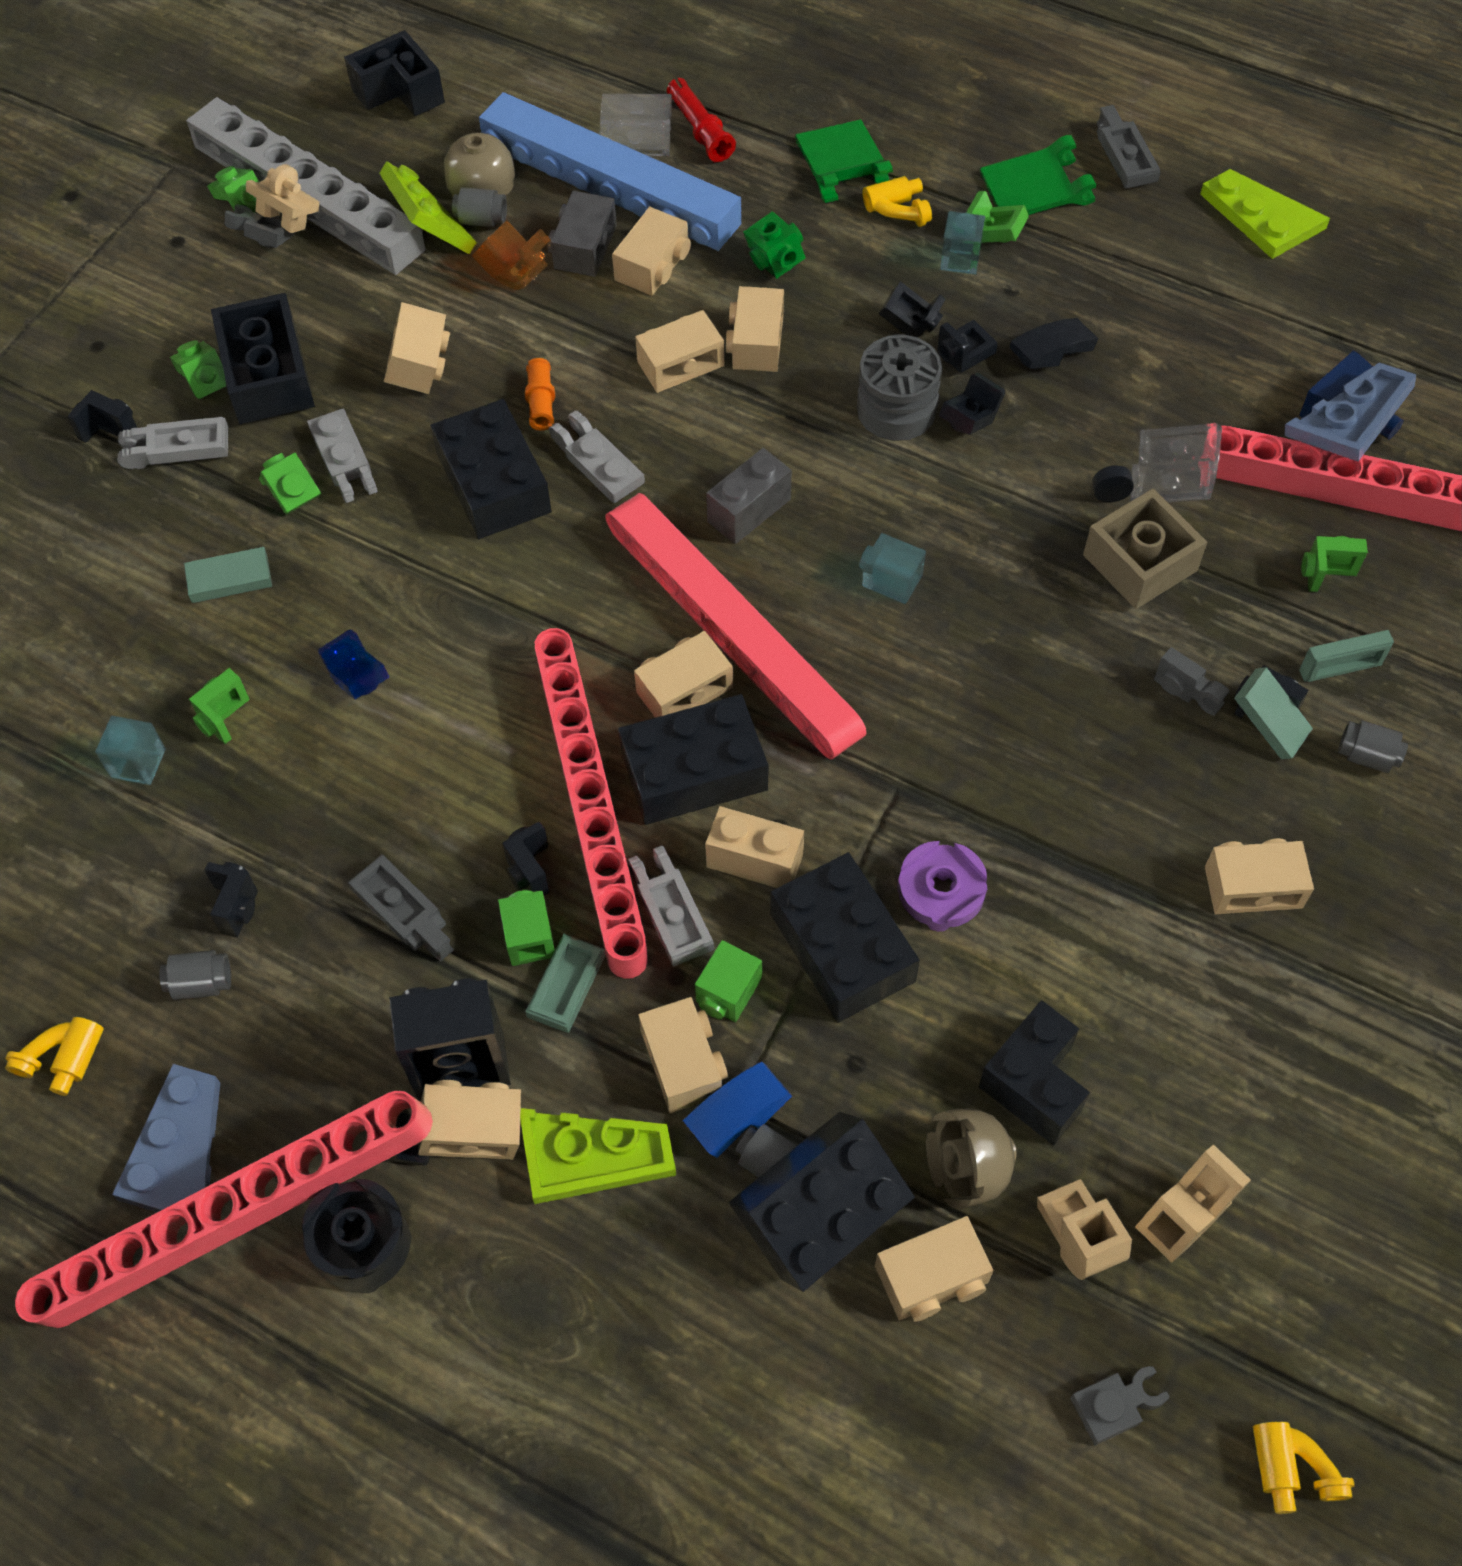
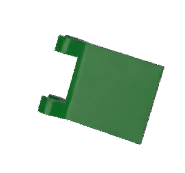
M861 119L795 134V141L817 181L824 203L838 200V194L834 186L838 185L840 181L871 174L875 184L890 180L888 173L893 172L892 165L889 160H884Z
M1072 135L1060 137L1045 149L981 167L980 174L995 206L1025 205L1028 215L1065 204L1089 205L1095 202V196L1091 189L1096 188V183L1092 175H1083L1073 183H1070L1062 167L1071 165L1076 161L1072 152L1076 148V143Z

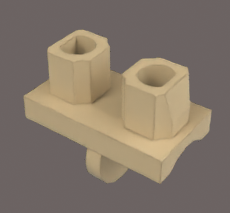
M282 164L276 169H269L267 177L261 182L246 181V192L256 197L255 212L269 218L280 216L281 212V227L289 233L304 230L306 228L307 215L319 212L320 201L300 190L301 185L298 183V173L296 169L288 164Z

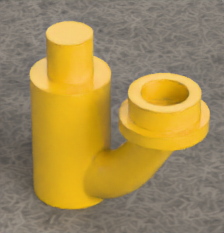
M905 176L864 187L862 190L864 205L869 213L877 211L879 214L889 218L915 221L918 227L925 226L926 222L932 220V211L927 200L915 199L912 201L911 206L899 205L911 201L912 195L923 191L920 178L908 181Z
M73 1017L71 1022L61 1023L47 1029L27 1044L20 1052L9 1051L5 1058L8 1061L5 1069L14 1075L32 1078L34 1072L39 1071L42 1063L37 1058L54 1046L61 1044L50 1068L55 1077L49 1090L58 1095L67 1096L73 1081H82L104 1028L91 1020Z
M1267 1422L1253 1426L1263 1492L1272 1493L1276 1514L1297 1512L1293 1491L1300 1490L1301 1487L1295 1454L1300 1455L1321 1478V1480L1313 1482L1314 1490L1319 1491L1321 1501H1340L1353 1498L1351 1488L1354 1487L1353 1478H1342L1338 1469L1324 1451L1305 1433L1290 1428L1288 1422Z

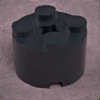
M354 1179L355 1181L340 1185L337 1182L318 1193L305 1211L302 1224L304 1248L311 1262L329 1283L346 1291L371 1293L391 1280L402 1268L409 1253L412 1235L398 1204L383 1186L367 1179ZM354 1232L359 1235L363 1234L359 1239L353 1238L351 1241L349 1239L350 1235Z

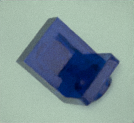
M351 629L318 650V654L334 683L355 700L360 696L370 694L380 683L390 677L384 665L365 650L357 633Z

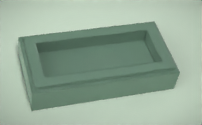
M265 547L184 563L188 596L192 603L272 587Z
M1389 630L1309 647L1299 671L1304 682H1311L1381 666L1394 640Z
M1267 667L1255 669L1234 698L1280 759H1292L1313 729Z
M563 934L525 1011L527 1018L569 1033L606 956L605 949Z

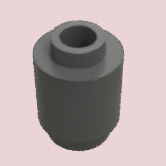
M461 187L459 194H454L452 213L454 217H458L461 225L496 227L497 224H504L506 221L507 198L505 194H498L497 190Z
M1363 720L1359 723L1348 721L1339 744L1338 753L1347 756V761L1389 773L1392 766L1401 767L1408 749V743L1402 742V732Z
M215 950L174 954L168 956L166 965L160 966L161 989L163 992H170L173 1000L217 996L220 990H229L231 987L230 962L226 953L216 954Z
M765 1124L758 1130L750 1127L736 1148V1152L741 1154L738 1165L759 1178L796 1148L797 1145Z

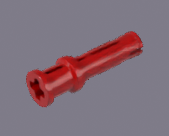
M678 78V83L682 88L673 79L667 86V94L692 125L695 140L706 147V154L713 162H722L728 159L735 151V138L723 130V124L719 117L708 113L683 78Z

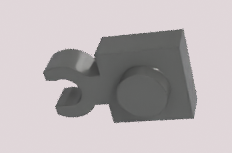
M239 204L235 205L234 213L228 210L225 211L224 225L233 230H244L245 237L258 241L262 246L277 248L294 236V233H289L281 227L282 217L280 216L272 218L263 217L252 212L250 208Z
M1172 647L1161 658L1154 681L1159 683L1169 694L1178 696L1187 703L1195 699L1205 712L1213 716L1224 706L1225 702L1223 699L1230 692L1223 684L1205 678L1206 669Z
M1148 1366L1140 1369L1127 1386H1124L1119 1374L1116 1373L1074 1393L1070 1397L1094 1446L1140 1425L1143 1420L1137 1408L1155 1410L1160 1408L1169 1399L1170 1396L1167 1391L1160 1393L1158 1396H1150L1143 1390V1381L1150 1379L1156 1373L1154 1367Z

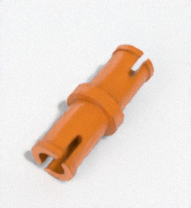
M533 358L526 365L528 385L524 391L525 400L529 404L530 426L535 430L544 431L554 424L552 403L555 400V389L551 384L550 363L544 358Z

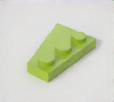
M386 161L379 174L410 222L470 254L477 242L418 181L419 176L405 165H401L398 168Z
M1232 169L1203 183L1200 193L1201 196L1272 259L1327 229L1330 220L1329 217Z
M521 1108L520 1121L534 1204L676 1176L667 1124L610 1118L606 1121L579 1118L578 1114L561 1112L560 1115L536 1113L535 1109Z

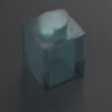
M949 211L940 270L977 274L985 216Z
M881 533L873 547L868 545L862 554L859 568L863 569L862 586L906 604L923 575L926 551Z
M111 715L95 752L110 777L151 785L166 748L152 723Z

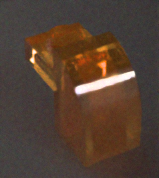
M506 220L482 243L472 257L492 278L511 289L521 290L548 266L544 261L546 255L541 250L551 239L540 229L526 241Z

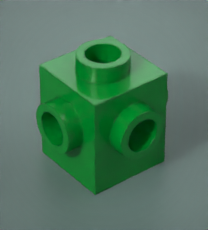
M773 211L743 231L750 248L749 255L755 266L760 271L766 269L776 279L806 258L801 246L804 239L800 230L792 222L787 224Z

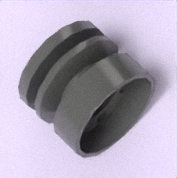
M891 335L874 341L863 352L860 361L857 395L859 420L869 432L879 438L892 441L910 440L924 434L933 425L937 413L938 391L942 375L940 356L930 344L917 337Z

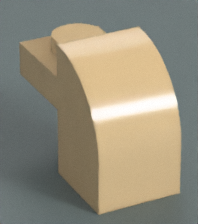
M1213 1144L1201 1155L1182 1179L1158 1199L1135 1228L1172 1263L1222 1215L1251 1179Z
M1081 1179L1037 1198V1208L1061 1247L1060 1257L1078 1279L1088 1278L1130 1258L1132 1238L1107 1198L1095 1203Z

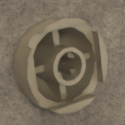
M470 133L458 138L451 144L444 158L446 186L452 196L459 194L461 187L497 190L498 194L505 195L512 191L514 186L513 179L515 177L514 162L510 151L500 139L491 134Z
M960 1108L943 1111L935 1115L932 1121L939 1122L935 1132L927 1133V1162L935 1187H941L944 1182L946 1191L951 1196L950 1198H945V1202L954 1208L962 1209L977 1206L997 1198L1011 1181L1017 1155L1015 1143L1008 1135L1006 1129L993 1115L976 1109Z

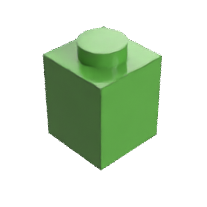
M522 890L511 894L508 898L498 899L511 965L516 966L552 958L555 948L543 890L537 892Z
M722 940L695 983L696 1002L699 1003L701 1010H705L706 1014L713 1018L723 1019L725 1017L736 1023L762 979V960Z

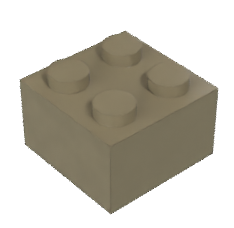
M1152 488L1091 525L1083 555L1135 609H1138L1197 572L1208 542Z

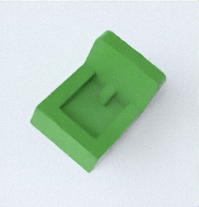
M229 166L219 171L215 175L217 180L207 186L214 199L229 201L233 210H235V205L239 204L250 208L255 213L256 197L246 192V181L253 180L259 182L253 170Z
M979 191L966 212L967 224L972 229L977 243L1016 241L1029 218L1025 205L992 207L986 191Z
M197 340L187 342L177 349V354L170 357L176 371L186 378L196 398L201 399L227 386L223 366L216 350L206 342L202 341L199 343Z
M280 453L263 463L262 466L265 470L261 471L259 480L263 486H268L286 515L321 495L320 490L296 453L286 458L283 453Z
M1316 536L1310 552L1304 553L1301 565L1302 576L1308 577L1309 592H1318L1326 574L1357 576L1368 553L1366 539L1349 538L1346 536Z
M228 668L218 677L210 679L199 692L189 698L197 714L192 719L208 738L214 734L224 744L229 742L232 738L223 720L250 700L240 677Z

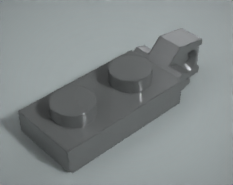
M1114 105L1101 107L1099 120L1097 121L1098 139L1125 189L1158 182L1161 173L1160 168L1134 121L1123 122Z
M380 855L348 882L350 889L406 945L409 944L415 951L424 945L440 962L454 951L450 946V939L441 931L446 923L441 917L438 908L384 855Z

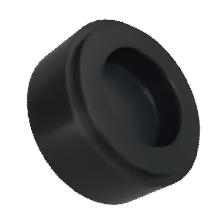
M1113 465L1099 470L1092 479L1094 495L1102 502L1123 500L1134 489L1131 471L1123 466Z

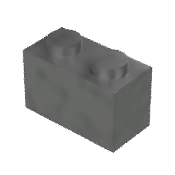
M572 191L567 205L563 204L561 206L559 224L556 231L552 230L548 238L547 248L548 252L552 253L554 269L596 277L617 226L614 198Z
M762 448L706 493L707 522L731 542L737 544L791 500L792 470L765 448Z

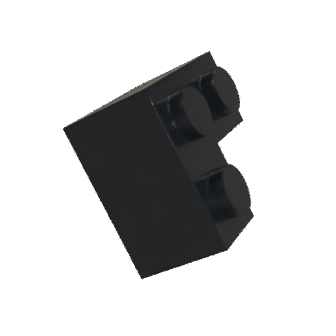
M406 30L344 57L351 89L367 110L399 97L412 114L417 116L445 103L439 69Z
M1041 1000L986 1064L979 1088L1054 1146L1082 1112L1090 1092L1057 1067L1072 1049L1080 1028Z

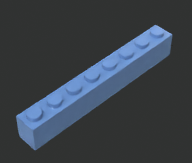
M503 92L479 117L481 133L491 134L500 139L510 151L512 158L520 163L534 167L580 190L594 195L614 198L615 205L629 210L637 216L641 217L650 206L685 220L688 224V238L695 240L699 244L719 251L741 225L740 196Z

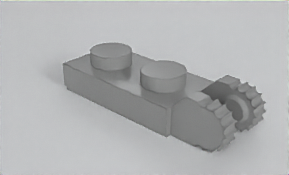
M344 408L308 420L309 429L334 486L338 485L345 502L354 501V492L348 481L361 477L363 487L369 495L378 492L368 460Z
M574 411L568 415L571 427L581 437L575 442L570 433L559 423H555L549 428L551 438L566 453V458L612 503H616L645 483L644 474L596 428L593 429L588 419L582 416L579 411Z
M214 417L147 424V427L123 430L118 434L119 445L124 448L118 453V464L123 466V468L142 469L149 463L153 465L227 457L228 425L226 419Z
M659 846L653 849L654 861L662 873L658 877L649 880L644 864L637 855L629 858L627 861L637 884L640 898L674 967L713 951L714 942L679 869L674 868L665 848Z

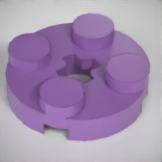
M933 841L916 847L904 859L898 878L897 889L899 898L906 911L913 918L937 932L945 931L949 927L960 926L974 918L981 910L987 892V873L984 864L972 850L957 843H954V847L949 845H939L940 841ZM938 877L942 881L948 878L953 881L950 885L951 891L943 892L934 889L935 882L933 878Z

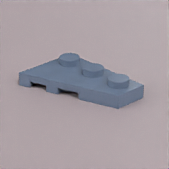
M1378 363L1344 385L1343 392L1330 401L1323 399L1312 406V412L1301 420L1295 417L1286 423L1284 436L1358 462L1415 387L1416 374Z
M176 1064L172 1065L112 1194L118 1201L159 1212L210 1185L211 1166L209 1161L212 1138L215 1137L220 1081L216 1076Z

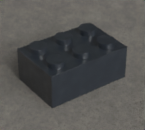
M286 293L211 309L228 394L239 424L315 407L295 321Z
M504 399L430 424L437 456L478 540L552 513L548 484Z
M742 694L618 728L621 754L645 825L768 791L769 765Z
M850 852L771 891L770 915L837 1023L916 982L920 959Z
M472 978L454 981L448 987L432 990L425 987H416L404 991L402 995L389 997L395 1051L418 1101L421 1102L425 1084L433 1085L434 1082L439 1080L458 1081L462 1086L481 1087V1085L491 1082L511 1085L504 1033L487 979L481 981Z
M838 1112L728 1203L780 1279L804 1292L914 1199L915 1196L862 1118Z

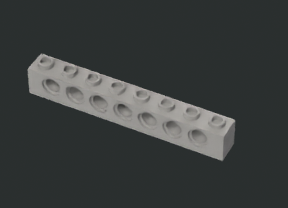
M216 97L186 120L195 148L225 167L234 166L235 168L253 170L259 182L267 177L269 169H276L282 164H288L296 169L298 183L301 185L300 190L320 201L319 212L308 214L307 219L394 275H397L426 250L422 234L423 229L411 223L406 214L393 207L388 200L380 199L369 192L362 184L354 183L343 176L336 168L329 167L316 159L312 153L303 151L293 145L285 136L277 135L259 120L255 121L248 117L235 105H229Z

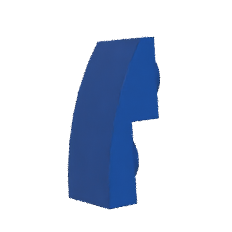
M760 1062L719 1088L696 1107L683 1121L706 1151L718 1158L750 1125L759 1129L792 1095L766 1064Z

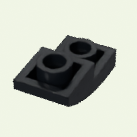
M1070 318L1034 328L1013 339L1009 348L1020 358L1021 363L1026 367L1041 369L1042 367L1059 366L1064 353L1072 355L1076 352L1093 351L1099 338L1078 318Z

